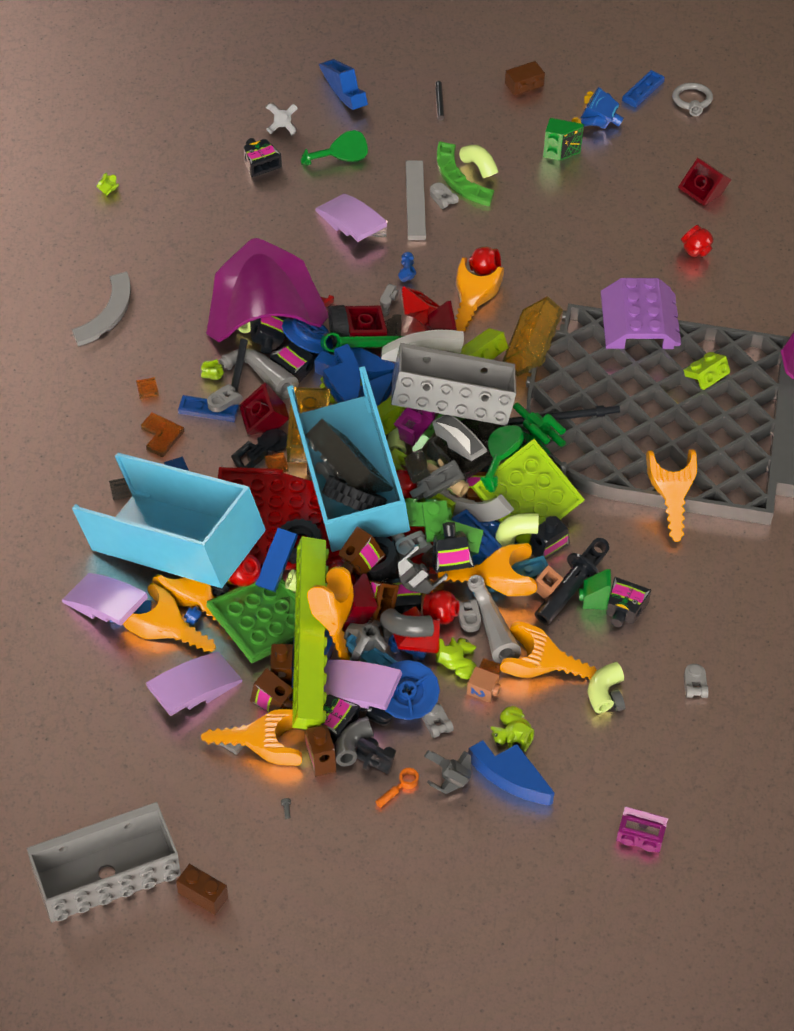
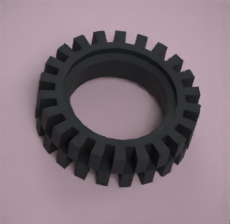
M332 475L328 476L322 491L329 498L359 511L385 505L387 502L386 498L375 492Z

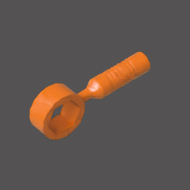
M413 768L403 769L399 775L400 784L391 787L375 801L377 806L383 807L399 793V789L402 787L405 789L415 788L419 782L418 772ZM409 774L414 776L415 780L410 783L404 781L403 777Z

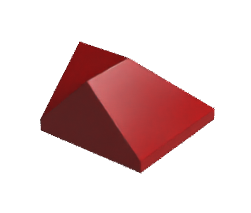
M403 286L402 297L405 315L414 317L425 326V323H428V315L440 307V305L423 292Z
M416 606L403 613V615L422 616ZM433 620L434 633L430 637L414 638L393 634L398 649L438 653L440 621Z

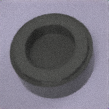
M618 689L611 691L609 694L614 701L613 708L615 711L624 710L626 708L620 691Z

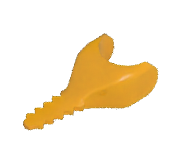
M462 257L456 276V287L461 301L459 303L460 308L457 309V319L455 320L456 331L466 332L465 327H468V322L472 321L471 317L475 315L474 311H477L479 306L496 296L503 279L504 267L499 266L495 272L487 276H476L467 270V258Z
M689 449L687 465L683 470L671 472L662 469L656 462L653 450H648L646 453L647 474L651 485L664 498V504L668 507L665 512L669 514L667 521L670 522L668 529L671 530L669 536L673 538L674 542H679L684 535L682 529L685 527L682 524V521L685 519L682 515L685 512V509L682 507L686 503L684 498L697 474L695 449Z
M529 543L510 544L500 547L480 565H475V567L438 572V578L442 577L445 573L448 574L445 582L448 580L453 582L459 580L463 583L465 580L468 581L473 575H480L483 577L485 585L506 596H528L537 590V584L533 578L517 574L511 567L516 562L526 560L531 556L532 548Z
M333 567L326 576L327 587L322 585L313 586L308 591L307 598L312 615L332 636L333 643L336 644V650H338V657L341 660H350L342 628L352 607L354 598L351 574L346 568Z
M159 574L153 577L152 582L167 590L174 597L177 606L192 608L198 606L200 611L206 612L207 616H213L206 607L207 601L216 598L213 596L211 585L185 577L169 579Z
M154 582L148 585L147 590L149 595L158 603L156 607L147 613H133L123 623L127 630L143 639L175 638V640L182 639V643L189 642V646L196 645L197 649L203 648L204 652H213L216 649L214 639L208 640L207 635L201 636V631L196 632L195 627H189V623L184 622L174 597Z
M518 621L512 623L510 631L515 639L525 647L527 657L503 659L500 664L501 672L521 678H533L554 670H564L566 674L572 672L574 676L579 674L582 678L588 677L590 680L597 671L595 666L590 667L588 663L582 664L580 659L574 660L572 655L567 656L565 652H561L542 629L525 622Z
M293 709L270 711L247 726L242 725L240 728L236 726L232 729L225 727L224 730L217 728L215 731L208 729L201 734V740L205 741L208 745L212 742H215L216 745L221 742L224 745L231 743L233 746L239 743L241 746L249 747L261 758L273 764L298 766L302 763V753L299 750L285 747L278 742L284 732L294 729L292 728Z

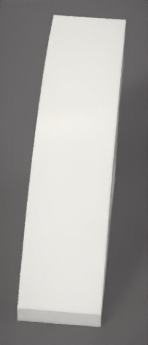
M429 330L409 334L383 346L381 359L396 362L400 343L461 353L464 332L456 330ZM425 357L423 360L428 362L431 359L429 357Z

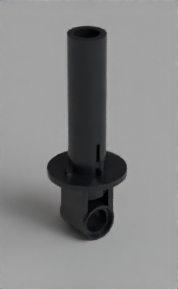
M596 538L582 555L577 553H570L568 555L567 562L571 569L535 612V617L541 623L550 625L584 583V580L600 573L597 566L609 551L607 540ZM594 547L600 548L602 553L597 552Z

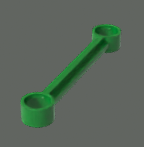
M326 333L321 338V346L329 352H334V349L346 344L350 348L383 347L404 336H339L336 333ZM330 335L335 336L337 339V345L333 349H329L326 346V339Z

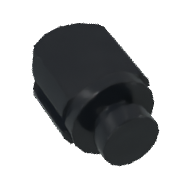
M369 706V709L362 707L360 709L362 712L367 711L366 716H368L369 720L382 726L389 725L393 717L385 712V710Z

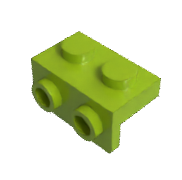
M709 352L698 361L692 362L683 371L685 377L698 380L700 389L705 390L728 375L730 368L725 355Z

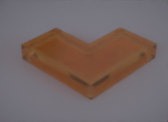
M153 412L141 424L142 430L154 435L146 445V450L162 458L184 433V427Z

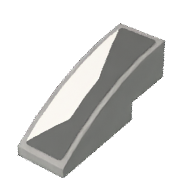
M443 415L433 421L435 434L447 441L448 448L472 461L487 452L485 446L472 431L454 416Z

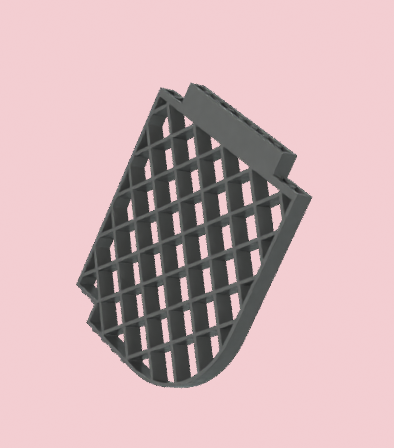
M569 303L567 311L563 310L562 322H565V324H561L560 330L541 327L540 334L535 336L534 345L537 346V349L533 348L531 359L534 362H530L529 366L531 377L527 376L526 387L529 388L526 410L531 413L532 398L544 409L539 414L572 411L579 406L583 409H591L598 406L593 399L606 392L618 403L614 406H620V413L607 414L605 417L598 418L591 416L590 419L578 425L571 419L557 420L566 429L564 434L559 435L566 441L563 447L558 446L552 439L546 445L539 440L550 450L551 455L573 442L585 453V455L568 463L566 467V477L576 489L609 500L667 509L668 507L664 504V498L653 486L646 490L635 488L628 481V479L641 472L648 476L646 455L634 442L649 435L660 446V448L653 451L657 463L670 457L683 470L687 465L688 456L682 450L695 442L708 454L697 461V474L694 483L704 493L697 497L685 496L684 501L686 503L682 506L685 512L771 525L774 514L775 495L794 498V380L785 373L780 351L789 337L678 320L681 345L674 346V349H662L654 339H626L625 349H606L602 308ZM570 320H576L583 326L570 334L568 333ZM594 337L603 347L588 354L580 343ZM708 340L716 342L721 347L714 353L725 355L727 359L732 358L742 370L730 376L726 375L717 381L716 384L702 390L694 379L685 377L683 370L687 367L682 368L672 357L686 351L695 361H698L706 354L698 343ZM640 344L649 355L635 361L625 350ZM749 347L760 348L767 356L755 362L744 350ZM568 350L577 361L562 368L553 357ZM613 357L623 369L609 375L599 364ZM540 363L551 375L535 382L538 364ZM660 364L670 376L656 382L646 371ZM775 365H779L777 383L765 372ZM588 371L597 382L582 389L573 378ZM634 378L644 390L630 397L619 385ZM753 379L764 391L751 397L739 385ZM561 385L571 396L555 403L546 392ZM680 385L691 397L677 404L666 392ZM727 392L738 405L724 411L713 399ZM654 399L665 411L650 418L640 406ZM773 399L776 400L774 419L761 407ZM701 406L713 419L699 426L687 413ZM628 413L639 425L624 433L615 424L614 420ZM746 414H749L760 425L749 433H746L735 422V420ZM676 421L687 433L672 440L661 428ZM602 428L612 440L597 448L586 435ZM721 428L734 439L733 442L722 448L709 436ZM772 435L769 456L757 442ZM622 449L633 462L618 470L607 457ZM742 450H745L756 462L745 470H742L730 458ZM554 456L555 464L561 470L563 462ZM595 464L607 477L598 481L579 472ZM718 464L730 478L715 485L704 472ZM768 472L766 493H764L752 479ZM740 487L753 501L746 505L733 504L726 494Z

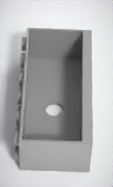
M400 343L392 375L391 405L499 425H508L516 397L515 364ZM429 357L431 360L426 362L423 359ZM482 368H487L488 371H487V372H482L481 369H482Z
M157 802L27 848L32 871L51 922L63 921L73 914L85 913L95 906L107 905L112 900L120 897H129L134 892L142 889H151L156 884L164 881H173L181 875L178 853ZM104 867H112L115 870V875L102 879L99 876V872Z

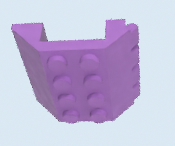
M620 278L601 290L606 349H625L626 339H663L662 349H674V346L681 345L676 296L671 291V288L659 278Z

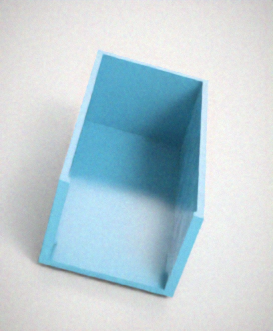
M365 366L359 367L364 396L300 413L293 385L287 387L332 552L342 549L357 526L373 537L381 536L386 538L410 531L405 499ZM334 459L349 478V482L381 495L387 499L386 504L359 511L329 498L322 493L327 480L322 474L316 472V463Z
M118 452L115 458L132 497L116 517L85 509L77 504L72 507L91 550L223 588L266 530L250 488Z

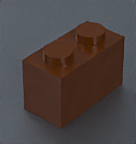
M536 61L508 69L505 72V84L514 96L544 86L545 72Z
M190 863L176 880L178 894L214 915L217 914L228 899L226 884Z

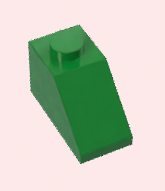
M606 569L584 580L583 588H579V601H582L583 609L607 610L611 591V569Z

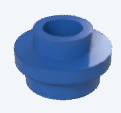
M198 606L190 607L184 616L186 623L194 626L202 615V611L199 610Z

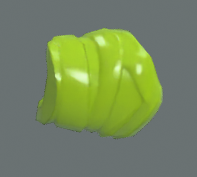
M104 173L96 187L108 196L119 187V183L116 184L115 175L109 176L107 173Z
M217 359L204 361L201 365L202 378H210L212 380L222 378L224 371Z

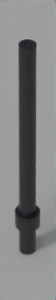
M600 405L591 409L547 414H550L556 420L590 416L598 418L605 417L607 414L620 413V406L604 407V405ZM522 416L509 418L507 426L523 424L525 419Z

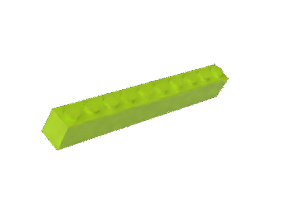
M488 328L462 346L461 353L458 354L493 360L509 347L504 332ZM392 396L377 406L385 436L397 428L394 423L406 409V407L391 405Z
M304 536L299 541L296 554L292 728L306 730L320 726L326 720V711H323V705L327 697V693L324 692L327 674L324 673L327 663V655H324V649L327 646V637L324 636L326 628L312 615L307 593L316 585L327 587L328 584L325 583V578L328 573L326 561L329 549H326V540Z

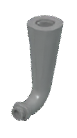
M239 349L222 355L219 363L223 369H232L236 364ZM246 349L244 363H248L281 400L289 398L288 386L293 385L294 392L296 393L299 382L295 376L262 353L253 349Z
M480 575L471 576L468 580V587L474 592L493 661L500 665L501 661L505 658L518 659L522 653L521 647L486 588L483 577Z

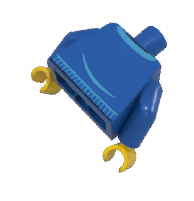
M598 87L595 92L589 91L584 96V103L587 106L580 117L582 119L574 117L571 121L584 124V127L598 126L605 129L610 122L619 127L624 118L616 113L619 103L609 93Z

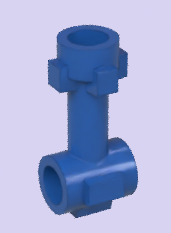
M405 252L401 256V264L404 268L398 273L402 282L410 281L416 275V270L412 266L414 264V256L410 252Z
M393 635L388 640V645L393 653L405 651L412 654L413 659L416 661H423L426 657L427 652L398 649Z

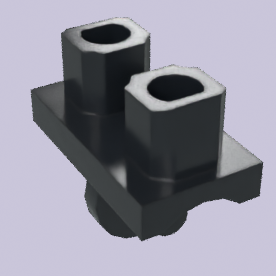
M372 737L366 740L360 738L357 743L356 753L357 759L364 762L363 769L369 770L373 766L389 774L396 750L391 747L382 749L378 746L377 740Z

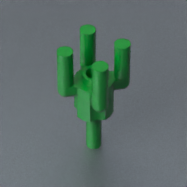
M518 402L513 405V409L525 419L523 426L532 434L529 442L535 439L547 454L551 453L550 450L539 440L545 445L550 442V438L560 447L566 444V441L550 426L560 435L564 434L566 429L550 414H545L542 417L539 413H529Z

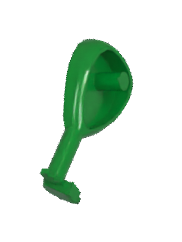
M356 130L348 131L340 135L329 149L308 153V150L305 149L300 161L302 165L306 164L308 166L311 165V160L331 155L342 161L358 162L367 156V142L361 132Z
M519 426L499 427L489 437L488 447L493 460L486 476L480 478L489 492H495L498 486V477L495 476L500 462L518 450L524 441V433Z

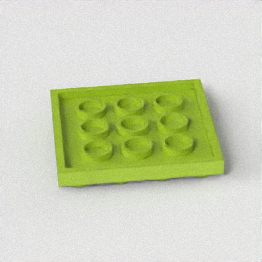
M535 439L498 466L495 476L498 477V486L495 492L486 490L481 480L472 486V489L482 501L496 498L502 494L514 508L510 514L498 519L500 523L510 516L525 513L539 514V525L545 522L549 516H557L561 520L585 501ZM532 534L517 535L515 541L518 544L529 543Z

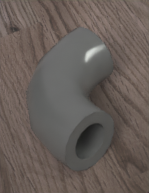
M387 609L380 617L382 626L396 635L415 638L430 637L434 633V624L430 615L407 616L400 614L395 609Z
M368 716L350 723L335 742V759L338 765H352L357 760L356 748L358 740L360 738L366 740L369 737H374Z

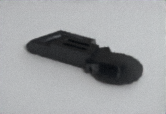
M273 428L263 432L261 437H257L258 444L255 445L247 441L231 455V458L237 468H254L268 454L273 455V452L284 450L289 444L288 434L280 429ZM245 453H247L249 461L247 465H244L241 460Z

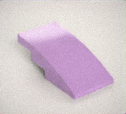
M345 193L315 208L316 212L336 231L341 230L346 236L351 235L357 242L387 227V221L376 211Z
M88 573L62 599V602L92 619L98 617L105 622L111 620L121 626L142 605L148 596L146 592L120 580Z
M217 651L182 663L146 682V685L167 713L172 716L185 707L190 710L204 700L206 703L211 702L240 684L242 679Z
M328 659L324 668V673L327 674L324 692L327 695L330 694L358 704L362 708L369 709V706L387 710L402 672L400 669L367 662Z

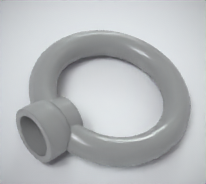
M685 83L675 88L672 98L679 107L688 109L692 116H699L703 112V108L711 104L713 93L705 85ZM685 90H699L706 95V99L702 102L693 100L688 103L680 99L679 94Z

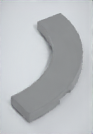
M127 272L109 276L112 292L107 306L92 321L72 329L78 347L100 338V335L114 328L124 316L130 302L131 293L130 279Z
M447 489L440 492V494L456 502L453 511L454 516L467 509L478 522L495 521L507 516L514 510L502 494L490 500L475 502L462 497L457 498L451 495Z

